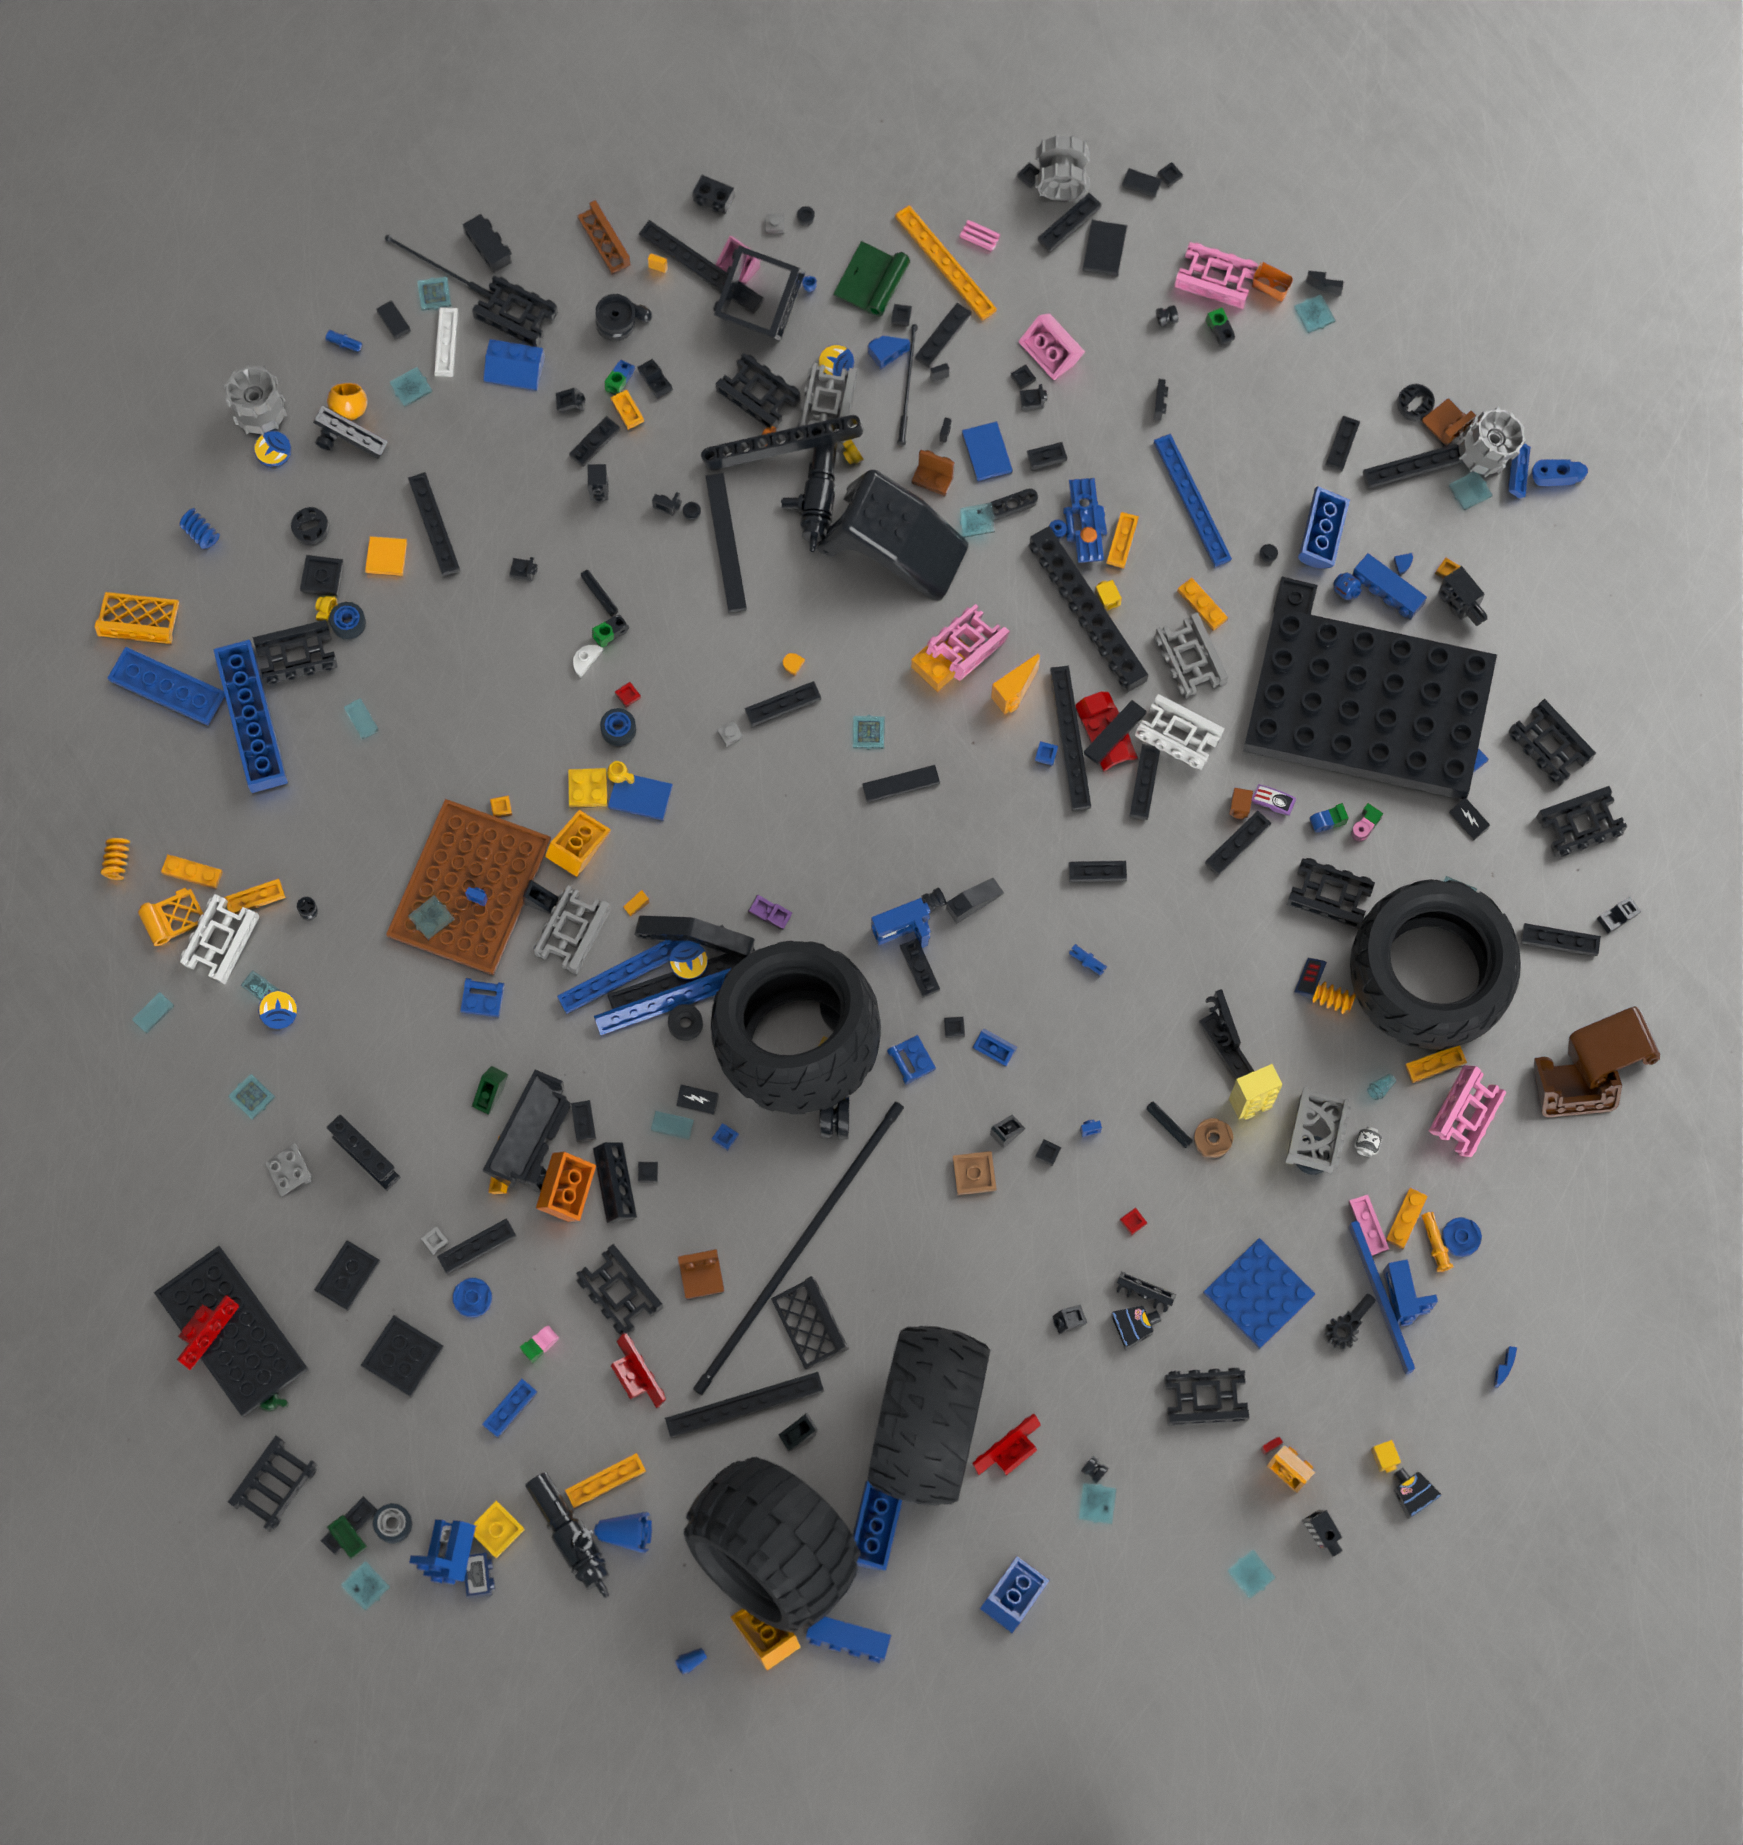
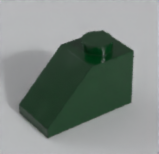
M491 1066L481 1077L471 1107L489 1115L504 1089L508 1074Z

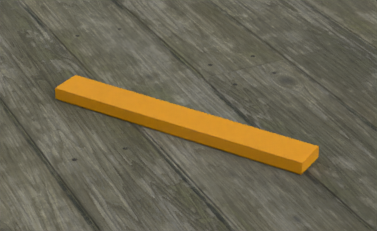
M910 205L895 214L898 222L982 321L997 311L994 304Z

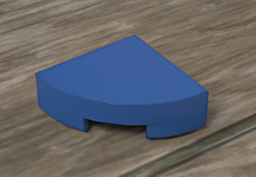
M1413 553L1394 556L1398 575L1404 574L1410 568L1413 561Z

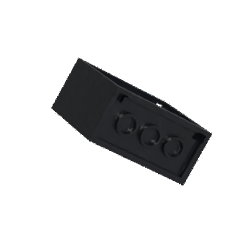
M739 245L738 249H735L732 259L734 260L732 266H729L727 269L726 283H723L719 293L721 296L714 305V315L781 341L806 271ZM747 256L791 271L770 330L726 314Z

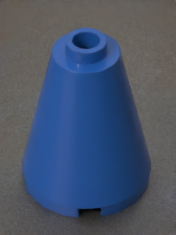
M640 1512L599 1520L598 1524H595L594 1534L599 1541L636 1552L646 1553L649 1548H646V1544L651 1543L652 1520L647 1518V1516H650V1513Z

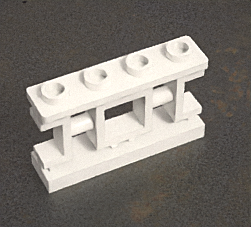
M1158 694L1149 710V713L1156 717L1151 724L1142 720L1135 736L1155 746L1157 749L1169 753L1174 758L1188 763L1191 767L1202 770L1209 757V754L1202 750L1207 743L1216 747L1221 740L1225 728ZM1162 715L1171 720L1169 724L1160 720ZM1155 726L1165 730L1163 734L1155 731ZM1173 726L1189 733L1185 741L1169 734ZM1195 733L1205 737L1203 741L1193 737ZM1189 743L1198 748L1196 752L1187 748Z
M214 894L213 898L211 897L207 902L205 914H202L198 920L199 926L189 938L190 943L187 949H184L181 953L180 963L194 970L197 962H201L212 968L208 975L210 978L226 984L260 916L245 907H242L239 915L225 909L228 900ZM217 910L225 914L221 924L212 920ZM233 918L242 922L237 932L228 928ZM215 927L229 933L222 949L208 944ZM199 945L208 949L204 959L195 955ZM215 952L224 956L220 967L211 962Z

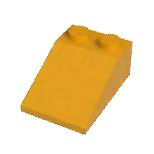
M960 637L958 638V640L970 648ZM948 640L945 641L944 643L952 649V647L947 643ZM927 645L911 659V668L938 692L954 678L956 672L949 670L952 662L941 653L936 658L932 656L933 653L928 655L926 653ZM958 653V655L963 658V662L966 658L963 657L960 653Z
M1038 653L992 684L991 698L1004 715L1008 712H1014L1019 707L1039 669L1040 655Z
M579 810L550 842L545 857L577 877L593 858L611 829Z
M1284 1445L1271 1459L1267 1467L1298 1493L1315 1472L1313 1471V1466L1308 1461H1302L1297 1457L1298 1453L1289 1446L1287 1448Z
M743 1608L730 1617L767 1671L800 1648L793 1632L772 1627L757 1619Z

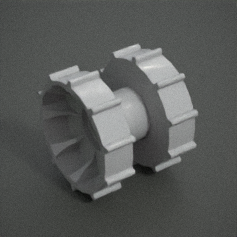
M1058 135L1046 140L1042 139L1040 146L1036 147V160H1039L1041 168L1039 174L1035 176V188H1038L1039 195L1052 199V201H1070L1078 197H1084L1086 190H1089L1090 177H1087L1085 173L1086 169H1084L1086 163L1090 162V149L1087 148L1086 141L1074 138V136Z
M249 364L237 372L233 371V375L229 378L227 384H224L227 395L225 400L228 407L233 408L234 415L232 417L235 424H239L246 434L250 432L264 435V433L274 428L278 429V425L283 420V417L287 416L284 407L286 402L282 393H278L277 385L279 383L276 376H272L265 366L262 368L250 367Z
M1499 407L1488 412L1483 411L1477 417L1478 421L1474 426L1469 425L1464 431V436L1457 442L1460 452L1459 459H1462L1465 465L1470 468V472L1474 471L1483 474L1484 477L1495 472L1500 473L1506 467L1505 463L1508 459H1514L1520 453V448L1527 442L1523 430L1525 425H1521L1514 416V412L1509 413L1500 410Z

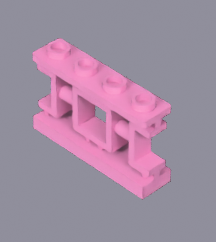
M1189 242L1185 258L1193 261L1189 271L1180 268L1176 277L1175 287L1243 309L1249 290L1241 287L1245 277L1253 279L1258 263L1250 259L1239 258L1234 254L1220 252L1216 248L1205 247L1200 243ZM1198 257L1208 260L1207 265L1197 264ZM1210 266L1227 271L1224 281L1207 277ZM1232 269L1242 271L1241 277L1231 275ZM1194 270L1203 273L1201 279L1191 277ZM1228 281L1238 284L1236 291L1226 288Z
M976 604L971 608H966L961 617H956L948 628L945 626L937 637L933 636L927 643L928 649L926 653L928 655L933 653L932 656L934 658L941 653L950 660L952 664L949 670L956 672L954 677L959 681L1002 646L1010 632L1006 627L1000 629L1001 626L998 624L993 629L981 620L983 612L977 611L979 606ZM971 620V623H970V624H971L973 627H975L976 629H973V628H972L971 626H969L967 623ZM981 633L989 639L987 642H985L986 639L982 635H980ZM963 634L975 643L970 648L958 640ZM948 640L947 643L952 647V649L949 648L944 642ZM958 653H960L963 657L966 658L963 662H962V659H963V658L960 657V656L958 655Z
M1469 1065L1463 1066L1429 1129L1430 1133L1439 1136L1441 1140H1449L1451 1136L1458 1141L1455 1151L1463 1157H1472L1476 1152L1481 1139L1484 1137L1506 1094V1091L1499 1089L1497 1085L1489 1084L1488 1088L1484 1087L1480 1083L1484 1074L1477 1066ZM1472 1087L1476 1089L1474 1096L1469 1094ZM1482 1096L1487 1098L1484 1104L1480 1102ZM1468 1103L1476 1108L1470 1121L1462 1116ZM1454 1120L1459 1123L1456 1129L1451 1127ZM1465 1128L1469 1131L1466 1137L1462 1135Z

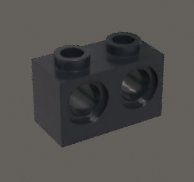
M701 175L693 190V201L700 206L705 205L717 213L722 212L726 214L735 197L733 187Z
M588 464L590 500L596 502L609 500V479L606 464Z

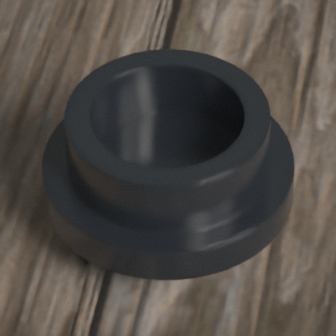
M692 501L686 503L682 510L684 517L689 520L697 519L701 514L699 504Z
M1265 544L1261 547L1259 555L1263 561L1272 562L1278 556V549L1272 544Z

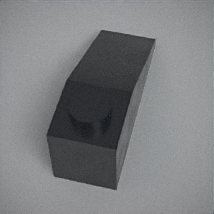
M991 878L947 901L946 910L955 923L958 924L1003 895L1004 892L995 879Z

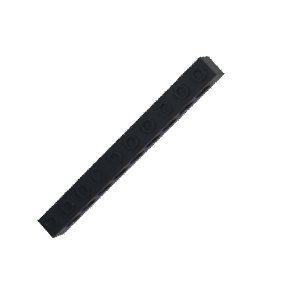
M1050 526L1030 536L1029 548L1033 554L1036 553L1043 569L1046 568L1049 573V579L1053 584L1056 583L1059 594L1062 598H1066L1069 609L1072 613H1076L1079 624L1082 628H1086L1089 639L1092 643H1096L1099 654L1102 658H1106L1109 669L1118 676V682L1121 687H1125L1129 692L1147 682L1149 674ZM1049 548L1052 551L1047 553L1044 552L1043 549ZM1054 563H1059V564H1061L1062 566H1061V567H1055V566H1053V564H1054ZM1063 578H1070L1072 581L1065 582ZM1078 592L1081 596L1075 597L1073 593ZM1088 607L1091 609V611L1086 612L1083 610V608ZM1099 622L1101 626L1096 627L1092 623ZM1109 637L1111 641L1106 642L1102 638ZM1119 652L1121 656L1116 657L1112 653ZM1129 667L1131 671L1126 672L1122 668Z

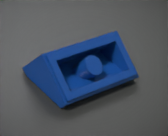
M983 1029L973 1048L1007 1066L1017 1046Z

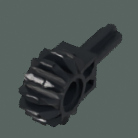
M1366 1294L1352 1312L1347 1311L1343 1317L1339 1316L1337 1320L1332 1318L1330 1320L1331 1324H1327L1325 1327L1329 1331L1325 1332L1324 1335L1331 1337L1327 1343L1331 1344L1334 1342V1349L1339 1345L1341 1350H1345L1346 1345L1351 1348L1353 1346L1352 1342L1358 1340L1355 1335L1359 1333L1357 1329L1362 1324L1360 1320L1375 1303V1298L1370 1294ZM1343 1329L1346 1332V1337H1340L1337 1334V1330Z

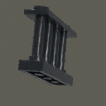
M276 1435L228 1501L234 1508L238 1509L239 1506H244L266 1521L264 1528L269 1532L271 1529L277 1528L281 1522V1515L308 1478L311 1479L317 1471V1464L313 1460L308 1465L284 1449L283 1445L285 1442ZM275 1456H281L302 1471L296 1482L272 1466L273 1463L271 1462ZM268 1472L291 1488L284 1499L260 1483V1477L263 1473ZM256 1489L279 1505L272 1515L248 1499L247 1495L251 1490Z

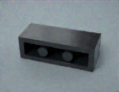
M479 214L463 224L465 235L493 273L511 263V250L507 245L504 246L502 244L501 236L497 231L494 232L492 230V224L488 218L484 219L482 214Z

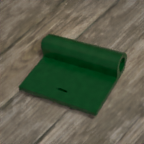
M861 241L833 295L875 316H883L910 264L909 256L904 252L895 253L892 256Z

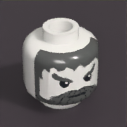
M1373 1127L1359 1130L1354 1143L1357 1153L1365 1157H1372V1155L1377 1154L1382 1143V1136Z

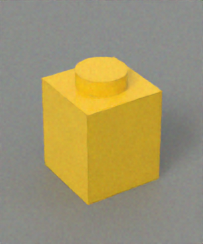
M1104 580L1097 584L1095 595L1106 611L1121 606L1122 598L1113 580Z
M1393 1440L1372 1447L1371 1451L1379 1472L1385 1470L1386 1473L1397 1470L1401 1460Z

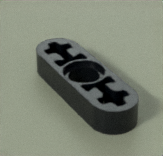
M1025 489L994 500L987 506V515L989 518L997 520L1034 507L1038 501V494L1034 489ZM1027 495L1033 497V500L1026 499ZM1010 500H1014L1018 505L1015 508H1010L1007 503ZM995 507L996 509H999L998 513L992 511V508Z

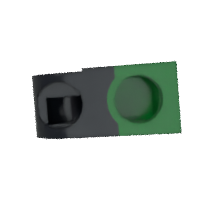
M1223 307L1207 314L1205 321L1211 327L1220 345L1235 340L1234 331Z
M616 615L592 628V638L598 646L604 648L607 646V643L625 634L630 627L621 615Z

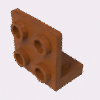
M1448 398L1426 415L1422 422L1447 446L1460 436L1469 425H1473L1476 414L1472 410L1467 414L1463 413Z
M920 450L919 464L911 483L946 496L954 478L955 462L948 457L937 456L932 451Z
M717 1249L678 1256L686 1299L724 1292Z

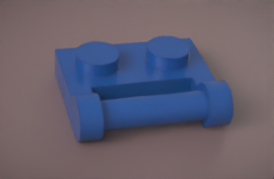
M466 978L461 1013L499 1018L505 984L501 982L494 984L472 981L471 978ZM471 988L496 991L497 993L496 996L471 993Z
M918 1035L887 1050L889 1056L893 1057L902 1073L905 1084H909L936 1070ZM904 1051L915 1071L914 1073L910 1074L899 1052Z

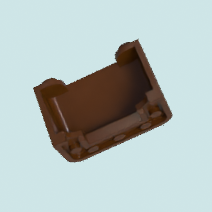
M1636 1006L1580 1028L1569 1037L1568 1055L1590 1089L1605 1085L1609 1073L1642 1060L1645 1065H1653L1660 1060L1658 1047L1641 1011Z
M1549 1057L1534 1059L1540 1107L1545 1117L1611 1112L1618 1108L1622 1091V1082L1618 1070L1608 1074L1605 1085L1590 1089L1574 1064L1554 1066L1553 1060Z

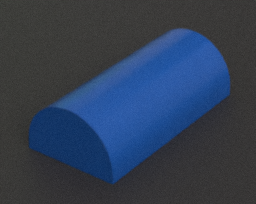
M1319 486L1314 489L1298 555L1302 563L1321 569L1335 566L1350 499Z
M865 1481L853 1531V1537L860 1552L859 1560L856 1564L868 1569L886 1571L902 1500L873 1488L868 1481Z

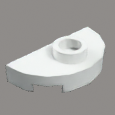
M587 645L576 652L573 658V667L580 678L602 653V647Z

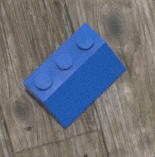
M489 339L485 357L484 381L538 390L545 361L544 349Z

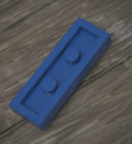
M1526 443L1520 448V453L1512 459L1510 468L1509 492L1518 498L1526 496L1531 449Z
M521 1379L482 1425L499 1438L538 1392L525 1380Z

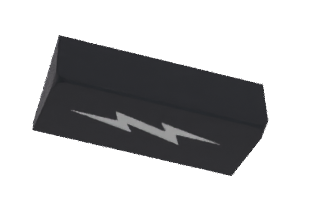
M1466 797L1449 811L1451 816L1473 840L1477 839L1490 827L1487 820Z
M680 1085L676 1106L714 1115L719 1094Z

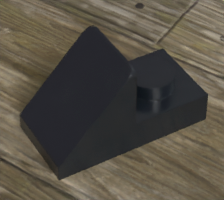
M806 1413L778 1435L788 1451H792L805 1440L814 1437L818 1429L808 1413Z

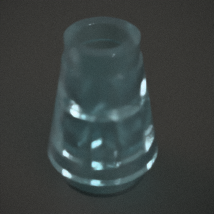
M1388 1073L1370 1083L1367 1091L1374 1100L1383 1099L1396 1083V1079L1392 1074Z

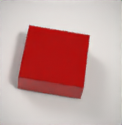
M631 682L615 691V695L625 708L641 698V695Z
M1136 1207L1120 1218L1121 1223L1131 1236L1147 1225V1221Z
M1276 1437L1263 1445L1261 1448L1263 1455L1265 1456L1283 1444L1282 1439Z

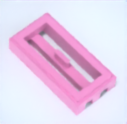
M967 220L966 226H964L963 231L960 233V237L993 251L1000 238V234ZM967 232L977 236L978 238L967 234ZM980 239H984V240H986V241H989V242H991L992 244H989V243H987V242H985V241H982V240H980Z

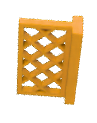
M105 592L99 618L95 622L97 635L172 644V632L180 604L179 600ZM109 598L119 601V603L112 607L108 605ZM130 601H135L137 603V605L132 607L131 609H128V607L125 605ZM148 603H154L156 607L147 611L143 606ZM166 605L173 606V610L165 613L162 608ZM123 606L126 612L117 616L114 611ZM141 608L144 614L136 618L132 613ZM159 610L163 616L154 620L151 615ZM110 613L115 617L111 621H103L104 617ZM128 615L132 617L133 621L130 623H123L121 621ZM147 617L152 621L148 625H141L140 621ZM167 619L169 627H160L158 624Z

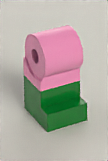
M1367 803L1362 811V814L1365 816L1354 825L1351 832L1352 838L1358 842L1364 841L1370 835L1384 814L1369 803Z
M548 1325L529 1341L523 1343L520 1349L534 1363L557 1342L559 1336Z

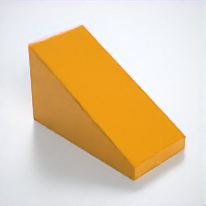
M641 890L623 908L629 916H632L650 903L649 898Z

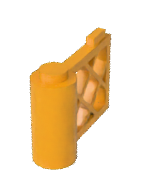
M185 887L176 891L175 896L159 903L151 904L148 902L140 906L138 914L154 946L163 945L170 941L171 938L199 926L198 921L192 922L188 920L191 912L199 914V916L203 914L191 889L187 890ZM190 896L192 900L190 907L181 905V899ZM168 904L175 906L172 915L164 913L161 907ZM178 908L188 911L185 919L175 916ZM172 921L182 922V927L173 931L171 928Z

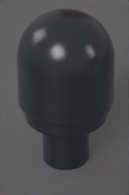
M633 302L635 317L642 322H649L653 316L652 311L644 305H637Z

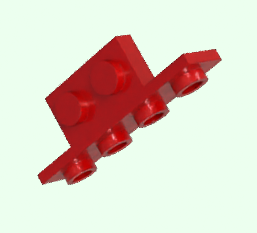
M227 1295L214 1311L202 1304L178 1335L188 1345L176 1360L191 1370L239 1308V1305Z
M623 1333L616 1342L625 1357L613 1362L611 1368L630 1400L647 1392L657 1409L666 1401L664 1391L659 1388L653 1373L647 1368L643 1356L635 1348L633 1340L627 1333Z
M1035 1414L1025 1418L1020 1425L1010 1430L999 1442L994 1443L989 1450L976 1458L972 1464L978 1475L982 1474L994 1463L1008 1475L1037 1451L1036 1446L1027 1438L1028 1435L1041 1426Z

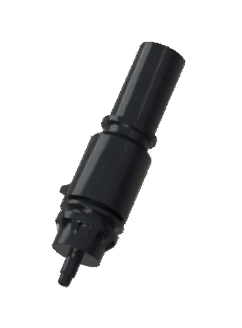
M838 442L814 447L812 462L809 464V479L805 482L804 494H800L799 498L783 497L781 499L782 508L799 509V512L802 513L800 516V526L803 529L802 537L810 541V552H815L817 542L823 541L832 523L836 485L833 483L836 479L834 468Z
M544 1472L528 1481L525 1487L548 1523L547 1529L552 1530L551 1539L568 1567L572 1569L571 1573H577L575 1575L576 1579L582 1582L586 1589L596 1586L600 1594L607 1598L609 1593L603 1581L610 1574L606 1570L605 1559H600L602 1553L599 1552L597 1545L592 1539L593 1531H588L581 1519L574 1518V1511L568 1508L548 1473Z

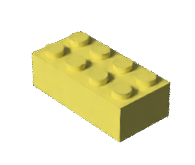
M1273 1064L1236 1079L1229 1101L1238 1119L1244 1118L1246 1120L1255 1116L1257 1111L1262 1110V1112L1273 1108L1272 1105H1274L1282 1087V1082Z

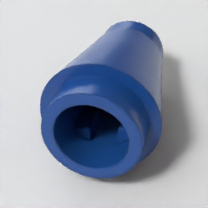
M699 1648L679 1655L675 1663L682 1674H689L707 1657L704 1650Z

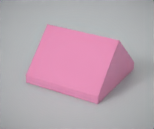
M729 236L716 265L727 272L728 267L732 266L734 260L732 259L734 250L738 249L739 245L745 248L748 247L734 237ZM747 256L739 277L741 283L746 285L760 269V260Z

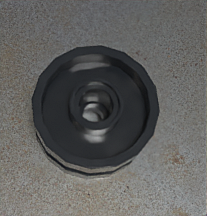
M609 294L598 302L595 314L596 328L600 335L611 341H620L632 334L635 328V307L631 300L621 294Z
M850 1096L839 1101L835 1108L832 1106L828 1109L820 1110L819 1126H821L822 1139L832 1138L833 1127H835L838 1139H849Z

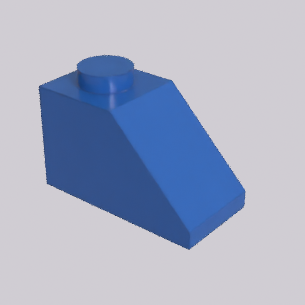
M890 336L874 338L868 345V354L880 369L910 350V341L908 339Z

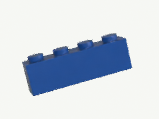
M1369 553L1354 568L1352 575L1359 579L1361 584L1365 585L1372 594L1378 595L1388 606H1393L1403 617H1408L1411 620L1425 604L1427 596Z
M828 1617L822 1618L812 1627L808 1628L806 1640H809L811 1645L821 1647V1644L828 1645V1649L840 1652L841 1649L849 1651L848 1655L860 1658V1655L868 1656L869 1661L880 1663V1660L885 1661L891 1639L890 1634Z

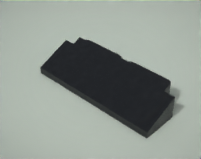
M536 1069L534 1070L489 1156L483 1172L511 1188L514 1187L517 1180L523 1184L529 1181L536 1164H542L549 1150V1146L546 1143L547 1140L556 1137L571 1107L567 1097L561 1095L564 1090L562 1080Z

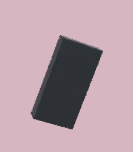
M1128 168L1122 186L1156 197L1162 179Z
M392 300L376 309L395 339L411 331Z

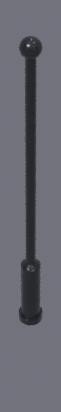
M391 235L385 236V240L387 242H392L398 245L399 247L405 249L413 255L421 258L422 260L437 267L438 269L444 271L452 277L460 280L461 282L467 284L468 288L474 290L482 296L491 299L492 295L494 294L472 281L469 282L463 279L462 277L447 270L446 268L440 266L432 260L424 257L416 251L392 239Z
M916 324L911 326L912 338L903 415L900 420L899 438L897 440V444L901 446L906 445L907 407L915 335L918 330Z

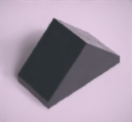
M529 880L522 896L524 905L551 914L553 907L556 906L559 899L558 896L533 880Z
M1012 1114L993 1125L990 1135L1004 1149L1026 1128Z

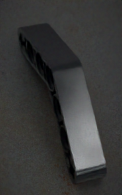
M641 915L638 918L634 933L636 937L647 940L691 941L742 959L752 953L755 939L750 936L693 917Z

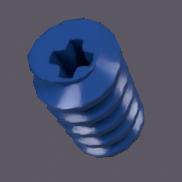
M192 508L181 518L180 527L199 544L200 548L208 549L218 541L220 534H215L216 529L211 528V524L206 523V519L201 518V514H196V509Z

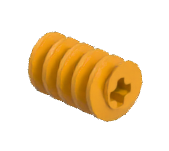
M123 838L107 839L105 841L106 847L104 848L106 854L103 855V860L105 861L102 862L103 868L100 873L109 879L123 880L124 877L119 874L126 872L121 866H126L127 863L122 861V859L128 858V855L123 852L129 851V848L124 845L130 844V841Z
M1324 981L1321 985L1318 983L1312 1003L1320 999V1006L1327 1002L1328 1009L1332 1005H1334V1011L1341 1007V1014H1344L1347 1010L1350 1012L1356 995L1353 992L1349 996V990L1347 989L1341 993V987L1334 991V984L1327 988V982Z

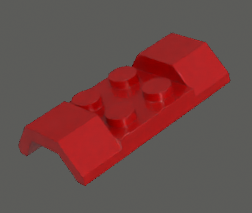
M1105 691L1084 697L1075 704L1076 711L1090 743L1119 714L1110 693ZM1129 734L1100 763L1103 772L1123 761L1138 759Z

